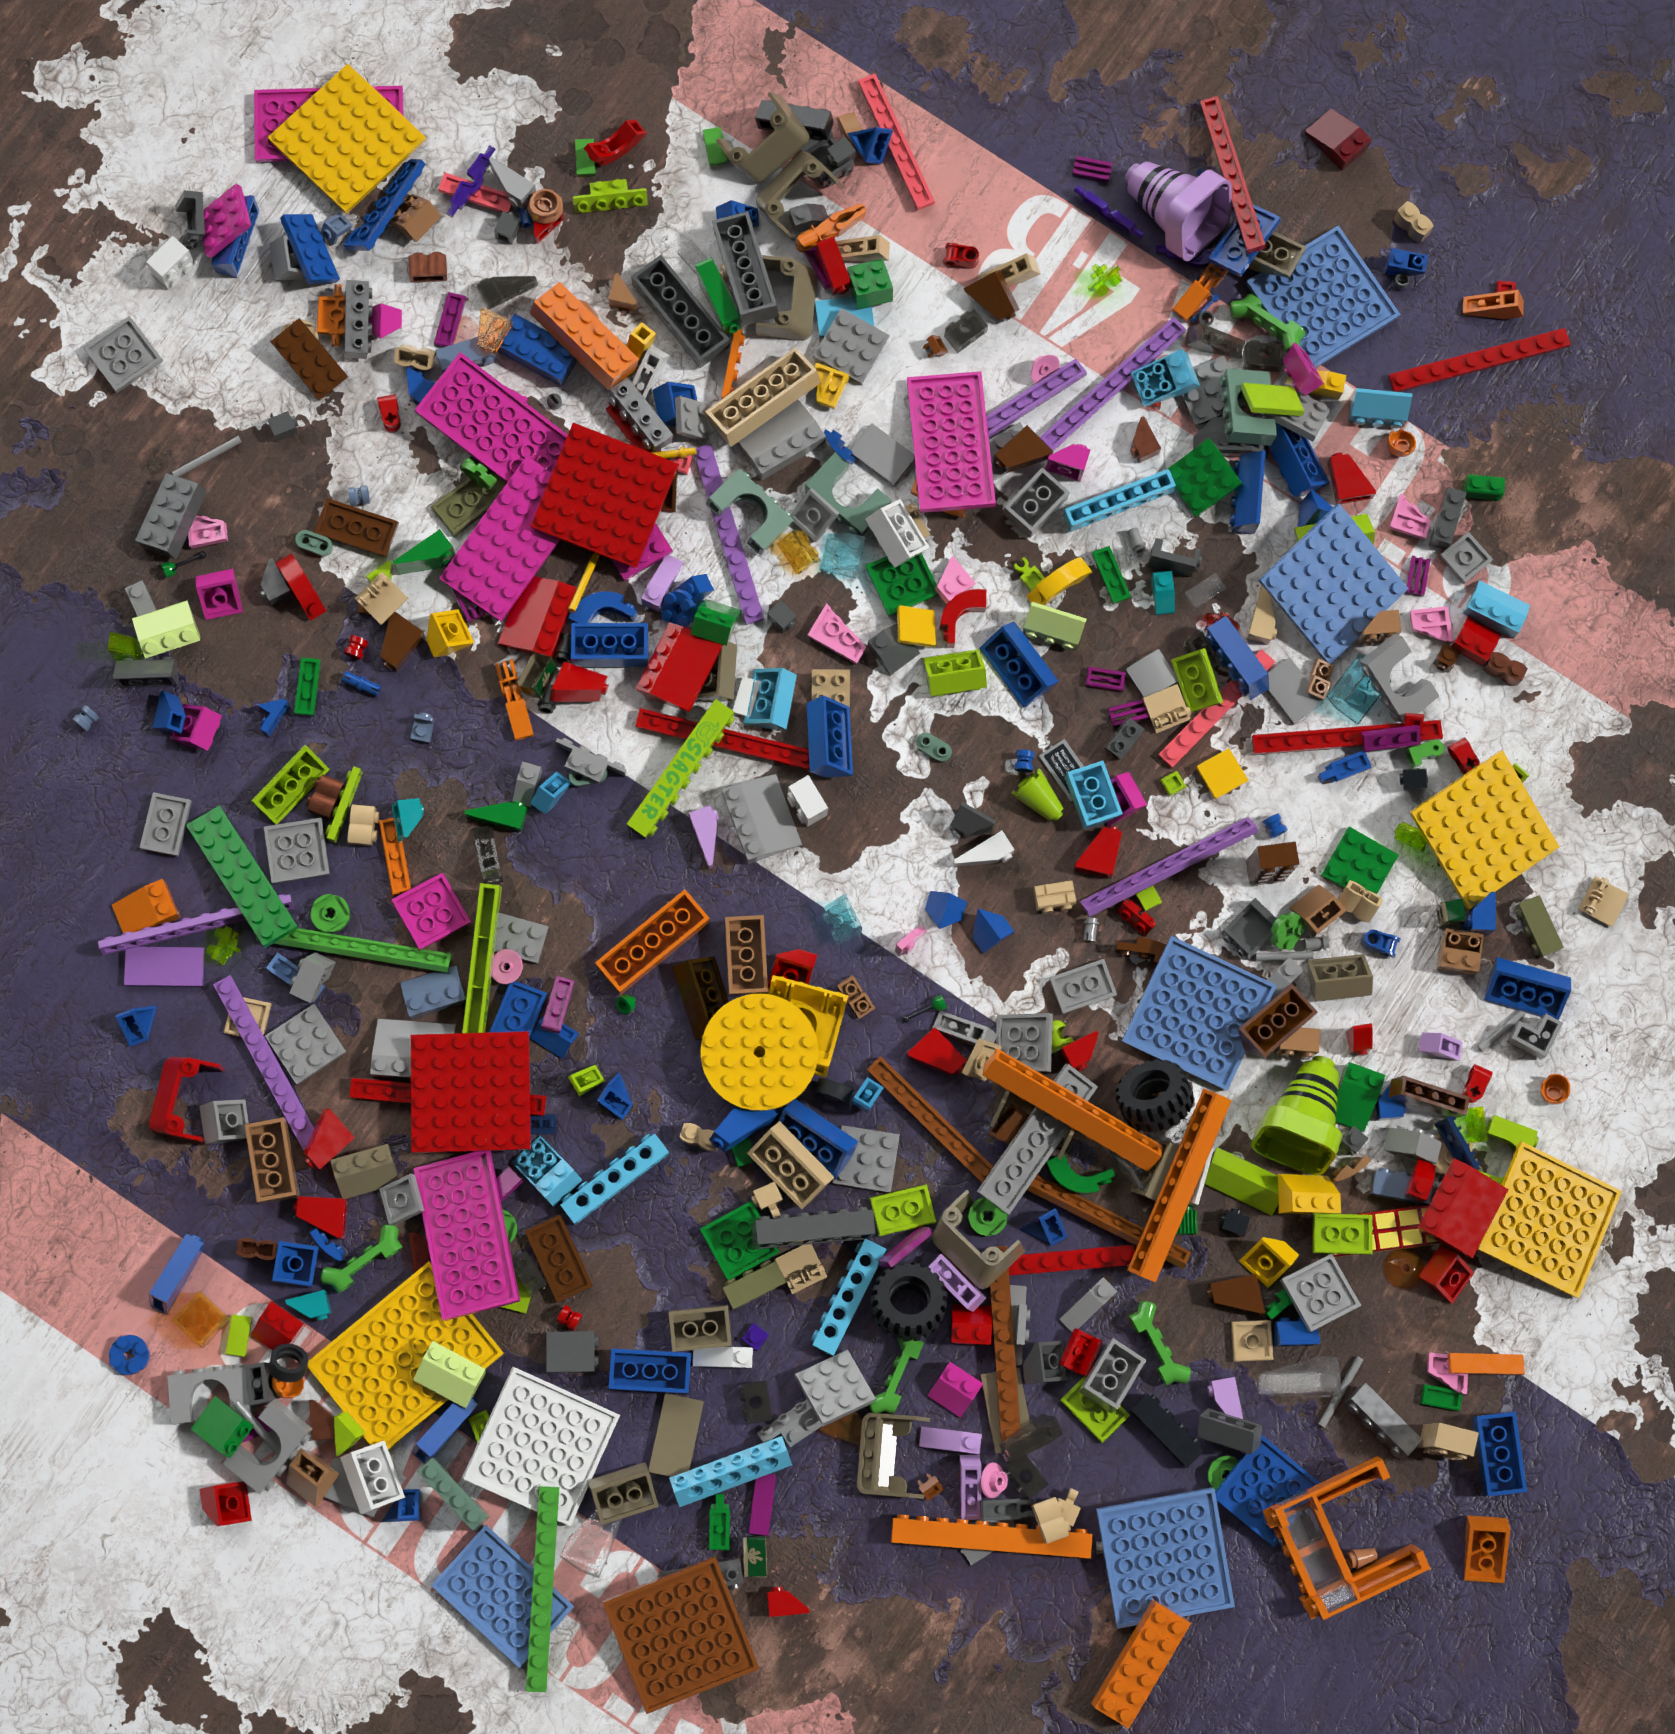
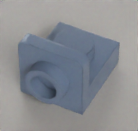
M339 212L324 221L321 235L331 245H334L339 236L351 230L353 224Z
M414 714L411 740L430 744L435 723L430 714Z

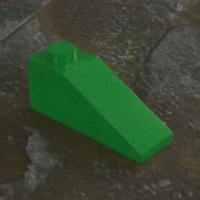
M513 801V803L505 802L465 810L464 814L466 818L522 832L528 810L524 803Z

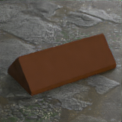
M1291 984L1238 1029L1244 1050L1265 1059L1318 1012L1297 988Z

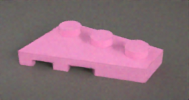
M826 603L807 637L857 665L866 650V646Z

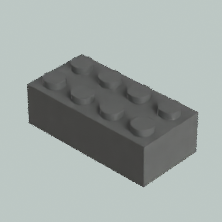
M166 473L135 541L146 550L177 559L207 491L196 482Z

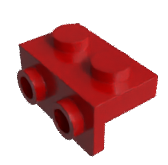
M1074 1328L1059 1365L1087 1377L1100 1350L1102 1340Z

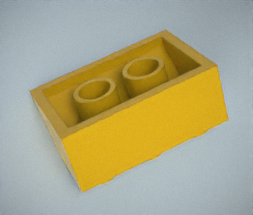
M1278 1174L1279 1213L1313 1215V1213H1341L1340 1192L1328 1176Z

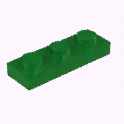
M1110 546L1092 552V557L1112 604L1115 605L1130 599L1131 595Z
M301 657L294 710L295 715L314 717L321 667L320 659Z

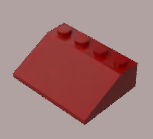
M534 576L510 610L498 644L516 651L525 652L531 656L535 653L551 656L553 660L554 651L571 613L568 611L577 587L560 581Z
M669 622L635 689L649 700L690 712L723 644L690 634V629Z
M1454 1158L1418 1225L1419 1232L1473 1259L1509 1189Z

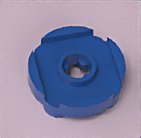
M681 589L667 593L662 601V619L668 623L683 627L693 623L698 607L691 599L693 598L691 594ZM678 605H680V609H682V612H679L677 610Z
M135 1335L121 1336L117 1338L110 1348L109 1362L117 1372L124 1375H134L146 1368L150 1360V1351L142 1338ZM129 1349H132V1354H134L135 1357L130 1358L129 1361H127L126 1356H124L125 1352H128Z

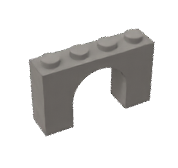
M1393 634L1360 660L1359 663L1363 667L1361 670L1364 675L1372 681V688L1380 694L1381 702L1391 711L1389 713L1391 718L1395 722L1403 723L1405 713H1420L1435 701L1439 694L1431 681L1420 679L1403 693L1395 694L1389 681L1390 673L1398 662L1412 652L1402 636Z
M245 1364L232 1365L233 1369L217 1366L213 1367V1371L205 1372V1368L193 1369V1373L185 1374V1370L173 1371V1375L167 1376L171 1424L194 1422V1392L199 1385L209 1380H217L227 1388L230 1407L241 1415L232 1405L235 1400L239 1399L254 1416L253 1406L249 1405Z
M277 1399L271 1401L258 1418L279 1436L281 1451L278 1458L272 1462L259 1460L240 1445L232 1457H228L223 1463L258 1494L265 1490L268 1492L274 1486L275 1482L273 1480L277 1475L280 1477L287 1469L286 1463L294 1459L299 1452L297 1449L301 1444L304 1446L311 1438L309 1433L313 1429Z

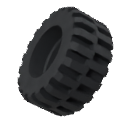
M1154 1059L1152 1062L1148 1060L1144 1061V1064L1135 1065L1134 1069H1129L1125 1073V1077H1121L1116 1087L1115 1098L1124 1120L1137 1131L1142 1130L1144 1133H1150V1131L1159 1133L1160 1130L1165 1129L1166 1131L1173 1125L1177 1126L1180 1124L1181 1119L1184 1120L1187 1117V1112H1190L1194 1102L1193 1091L1185 1071L1178 1064L1168 1060ZM1164 1092L1155 1099L1145 1100L1155 1093Z
M903 1262L902 1266H899L897 1263L891 1270L887 1268L882 1272V1276H878L873 1286L870 1306L872 1307V1317L875 1318V1323L878 1327L882 1326L883 1333L886 1335L888 1333L892 1334L891 1338L896 1340L898 1337L903 1338L904 1342H909V1339L913 1338L915 1342L919 1341L921 1336L924 1338L929 1337L931 1331L935 1332L939 1328L946 1310L947 1292L944 1291L945 1285L943 1281H939L940 1276L936 1272L932 1274L931 1268L927 1266L922 1268L920 1263L915 1262L914 1265H909V1262ZM902 1289L915 1290L926 1299L927 1308L918 1314H903L893 1307L890 1298L895 1292Z

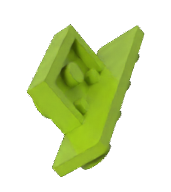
M626 179L589 183L590 195L573 196L574 213L576 214L648 205L646 188L628 190Z

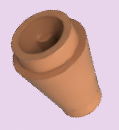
M1375 1548L1351 1549L1350 1552L1346 1553L1349 1567L1355 1569L1377 1559Z

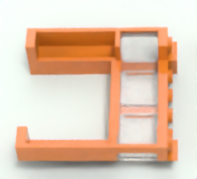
M1378 1456L1263 1510L1266 1525L1269 1528L1276 1527L1273 1530L1278 1540H1282L1284 1546L1281 1548L1285 1557L1290 1558L1292 1563L1289 1565L1294 1576H1298L1300 1581L1297 1583L1301 1593L1305 1594L1299 1597V1600L1311 1620L1316 1617L1325 1620L1431 1569L1423 1550L1410 1544L1350 1572L1321 1504L1376 1478L1383 1481L1390 1478L1383 1459Z

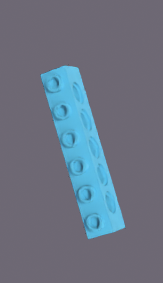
M1169 469L1066 508L1064 509L1063 518L1069 532L1173 493L1176 484Z
M650 1134L646 1135L640 1140L642 1144L636 1148L635 1146L630 1147L625 1151L626 1156L622 1159H614L609 1163L610 1168L606 1171H603V1169L598 1171L593 1176L594 1180L590 1183L585 1181L577 1188L578 1192L574 1195L569 1193L562 1199L563 1203L560 1206L575 1225L669 1155V1151L656 1134L652 1136ZM643 1149H648L651 1152V1156L648 1159L640 1157V1152ZM627 1161L635 1163V1168L632 1171L624 1169V1164ZM611 1173L619 1175V1180L616 1183H611L608 1180ZM595 1185L603 1186L604 1190L600 1195L593 1193L592 1190ZM581 1196L588 1199V1203L583 1207L577 1205V1199Z
M866 1238L864 1242L859 1241L855 1252L858 1254L855 1260L850 1259L846 1267L849 1272L846 1278L841 1277L837 1286L840 1290L837 1295L833 1294L828 1304L831 1308L828 1313L824 1312L820 1320L822 1326L819 1331L815 1330L811 1341L814 1342L813 1347L834 1356L879 1265L878 1260L883 1257L886 1248ZM862 1256L870 1258L871 1263L869 1266L865 1267L860 1264L859 1260ZM855 1273L862 1277V1281L859 1284H854L851 1281V1276ZM845 1291L851 1292L853 1300L845 1302L842 1299V1293ZM836 1309L843 1310L844 1318L841 1320L835 1319L833 1311ZM829 1326L835 1329V1336L831 1338L824 1334V1329Z
M781 1436L670 1477L669 1479L679 1507L792 1466Z

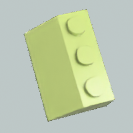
M188 601L132 618L145 658L200 641V633Z
M1032 602L1022 632L1029 638L1036 639L1038 637L1044 639L1043 641L1048 644H1060L1067 650L1077 649L1086 618Z
M433 1341L423 1357L413 1381L466 1409L484 1378L486 1369Z

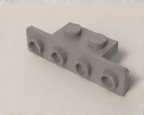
M562 738V740L556 739L555 742L558 747L571 752L565 764L566 769L599 784L606 769L626 777L627 770L623 764L616 761L611 763L607 761V757L601 754L594 755L586 747L580 746L578 748L572 745L573 742L566 738Z
M1010 1285L1016 1365L1020 1366L1022 1364L1023 1345L1029 1339L1026 1321H1030V1310H1027L1026 1305L1027 1287Z
M806 1399L796 1404L787 1413L781 1414L771 1424L765 1425L757 1434L764 1443L781 1433L788 1445L792 1447L822 1425Z

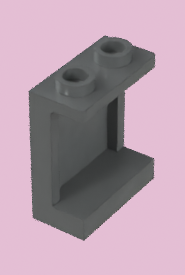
M832 131L829 134L828 140L811 138L798 151V153L801 151L809 152L838 179L843 175H849L854 169L853 159H850L837 169L834 165L830 166L827 162V148L836 143ZM824 172L816 177L823 188L835 184Z
M184 190L175 204V212L187 213V230H185L179 242L188 250L197 247L205 235L203 192Z
M1155 539L1147 566L1172 571V573L1191 577L1193 572H1197L1202 556L1199 555L1200 549H1196L1193 557L1189 558L1161 551L1163 540Z
M1254 898L1221 932L1222 938L1229 945L1233 944L1237 948L1236 952L1242 958L1246 957L1249 960L1273 935L1271 928L1277 918Z
M594 1331L546 1332L547 1373L595 1372V1368H599V1356H595V1348H599V1336H595Z

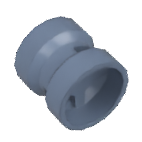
M362 485L360 488H348L351 506H357L358 503L370 504L367 485Z
M85 705L81 709V713L75 715L72 720L87 732L91 728L92 722H96L100 717Z

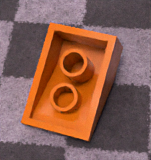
M163 879L148 884L112 904L123 933L138 932L146 927H159L163 923L181 918L168 885Z
M1467 1515L1464 1558L1465 1581L1505 1582L1510 1538V1526L1507 1518Z

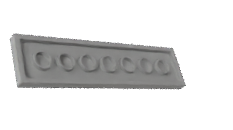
M1069 1064L1064 1065L1054 1080L1057 1084L1086 1101L1090 1099L1098 1087ZM1035 1107L977 1192L1009 1215L1070 1127L1064 1122L1054 1119L1047 1112Z

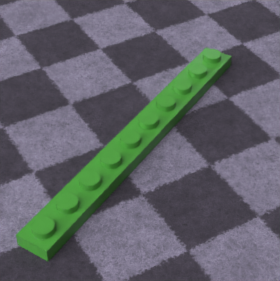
M301 928L274 943L447 973L452 959V954L426 949L419 951L418 948Z
M539 1486L526 1692H546L560 1488L555 1486Z

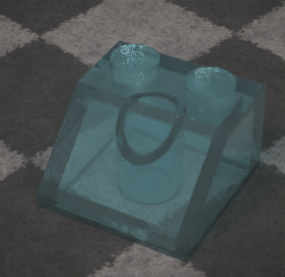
M851 533L828 534L819 570L856 579L865 537Z
M846 894L824 907L822 916L826 924L830 923L833 929L830 931L835 941L838 940L840 945L861 935L862 926Z

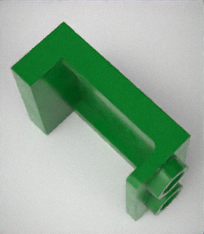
M214 1396L191 1430L218 1452L231 1458L254 1425L234 1411L226 1402Z

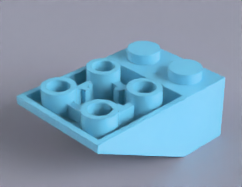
M1182 349L1131 372L1144 407L1183 395L1201 387L1189 355Z
M541 1136L531 1143V1150H524L512 1161L513 1165L553 1207L582 1181L571 1166Z

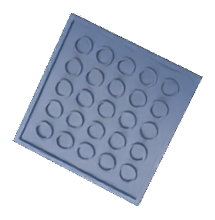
M1339 225L1305 245L1307 248L1290 278L1259 273L1246 282L1252 294L1262 300L1261 307L1286 325L1292 320L1304 329L1306 335L1300 341V345L1309 355L1315 368L1396 320L1401 315Z
M1336 504L1258 580L1320 657L1330 664L1359 638L1379 611H1386L1409 589L1341 504Z
M1170 936L1121 1041L1163 1061L1174 1062L1184 1071L1228 1091L1246 1052L1238 1029L1269 1003L1277 985Z
M1213 1487L1096 1509L1117 1629L1138 1625L1152 1599L1182 1617L1235 1607L1216 1494Z

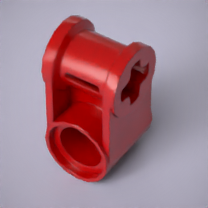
M947 243L945 245L947 250L943 264L973 269L978 265L979 251L976 247L959 245L957 243ZM968 255H973L975 258L973 260H969L966 257Z
M396 394L377 397L385 429L388 432H397L401 427Z
M1465 737L1447 746L1451 758L1456 762L1463 774H1466L1480 764L1478 757ZM1466 764H1473V767H1467Z
M1476 1064L1472 1066L1462 1095L1470 1097L1469 1103H1474L1483 1097L1493 1074L1492 1071ZM1472 1089L1474 1090V1094H1475L1474 1097L1472 1096V1092H1471Z

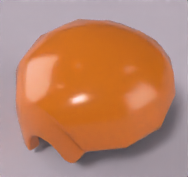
M1403 429L1396 432L1391 431L1387 440L1388 450L1397 457L1408 456L1415 450V437Z
M1550 1074L1540 1087L1542 1098L1551 1105L1562 1104L1570 1095V1082L1567 1077L1561 1074Z
M273 1377L272 1388L281 1398H294L300 1395L304 1389V1379L288 1383Z

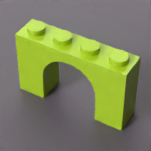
M1496 1115L1489 1118L1484 1133L1485 1136L1504 1142L1514 1153L1519 1142H1524L1536 1148L1539 1141L1537 1130ZM1481 1172L1502 1185L1504 1177H1495Z

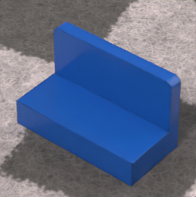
M543 1016L538 1022L531 1039L563 1059L579 1033L564 1023L562 1024L560 1034L541 1029Z

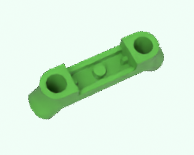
M1247 294L1243 300L1230 303V313L1233 319L1248 318L1252 320L1256 326L1264 328L1271 336L1282 340L1286 354L1295 342L1301 347L1300 341L1306 335L1304 329L1292 320L1286 325L1262 309L1261 299L1252 294Z
M383 1225L379 1244L375 1247L373 1245L367 1247L363 1251L364 1255L358 1259L354 1257L346 1263L347 1267L344 1269L323 1268L321 1273L322 1284L333 1286L339 1294L355 1283L351 1277L353 1274L378 1256L383 1254L385 1258L389 1259L403 1248L398 1241V1227Z
M1145 1300L1141 1301L1137 1312L1129 1315V1319L1137 1334L1145 1331L1162 1363V1366L1156 1369L1166 1386L1173 1382L1188 1383L1191 1369L1172 1361L1170 1357L1173 1355L1169 1347L1163 1345L1161 1341L1163 1336L1160 1330L1154 1328L1152 1324L1157 1308L1156 1305Z
M898 1337L897 1341L902 1351L901 1357L896 1356L892 1366L896 1369L893 1376L888 1375L885 1386L888 1387L886 1392L876 1395V1401L869 1405L872 1413L879 1414L885 1411L894 1415L902 1397L895 1394L898 1383L909 1358L918 1359L924 1341L914 1342L912 1338L909 1339V1342H904L903 1338Z

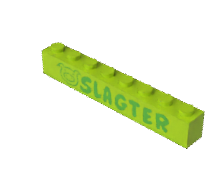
M717 699L714 700L630 818L627 826L646 839L648 836L652 837L658 829L656 827L657 823L660 820L664 821L669 814L667 811L671 804L674 806L680 798L679 792L682 789L686 790L691 783L689 778L693 773L697 774L701 769V761L704 757L708 759L713 752L711 747L715 742L719 743L723 738V730L726 726L730 727L736 718L733 717L735 712Z
M480 883L463 1033H485L502 892L500 885Z

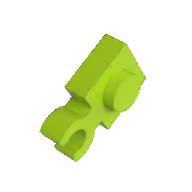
M1023 557L1021 561L1024 567L1014 564V569L1018 573L1023 574L1019 579L1031 592L1045 577L1035 565L1029 568L1028 560Z

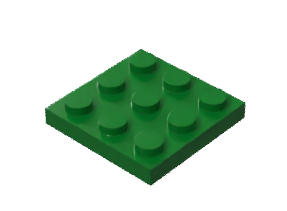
M1211 438L1206 439L1168 468L1176 484L1175 488L1195 517L1200 516L1243 484Z
M922 553L895 568L889 561L888 556L865 565L888 617L897 614L899 605L914 607L939 596L935 591L937 584Z
M1349 826L1320 876L1342 889H1345L1351 880L1360 884L1366 890L1377 894L1399 855Z
M752 1201L700 1229L728 1281L780 1253L778 1248L753 1249L751 1226L758 1220L760 1215Z

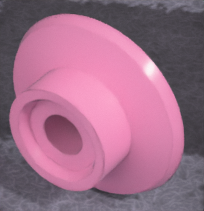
M1054 355L1036 358L1032 363L1031 370L1033 382L1037 384L1060 368L1059 359Z
M510 949L497 952L494 955L492 977L502 984H509L517 980L523 969L522 959L519 954ZM509 964L510 968L506 970V966Z
M995 1462L989 1463L984 1468L981 1476L982 1491L987 1498L992 1499L1004 1491L1008 1483L1006 1473Z

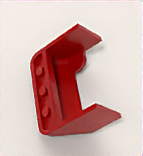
M168 1058L163 1066L149 1120L150 1129L156 1134L205 1144L202 1137L183 1133L185 1126L183 1119L173 1115L182 1077L191 1078L197 1075L200 1067L224 1072L225 1068L220 1064L194 1058Z

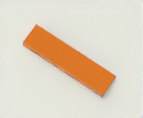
M394 818L379 820L391 891L392 895L395 896L409 891L411 884L403 841L398 842Z
M1447 1354L1449 1374H1525L1524 1357L1522 1354Z

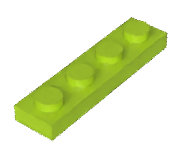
M353 766L352 771L349 770L345 780L347 785L345 789L342 788L339 795L341 801L339 806L334 808L332 814L334 820L332 825L329 824L326 829L329 842L337 844L363 774L360 768Z

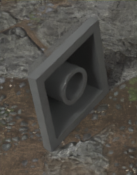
M897 624L882 630L868 640L867 644L869 650L890 676L920 654L915 645L898 643Z
M962 802L949 829L958 838H969L992 832L996 820Z
M1064 1340L1037 1342L1034 1344L1023 1364L1025 1385L1068 1380L1067 1368L1059 1365L1065 1351Z

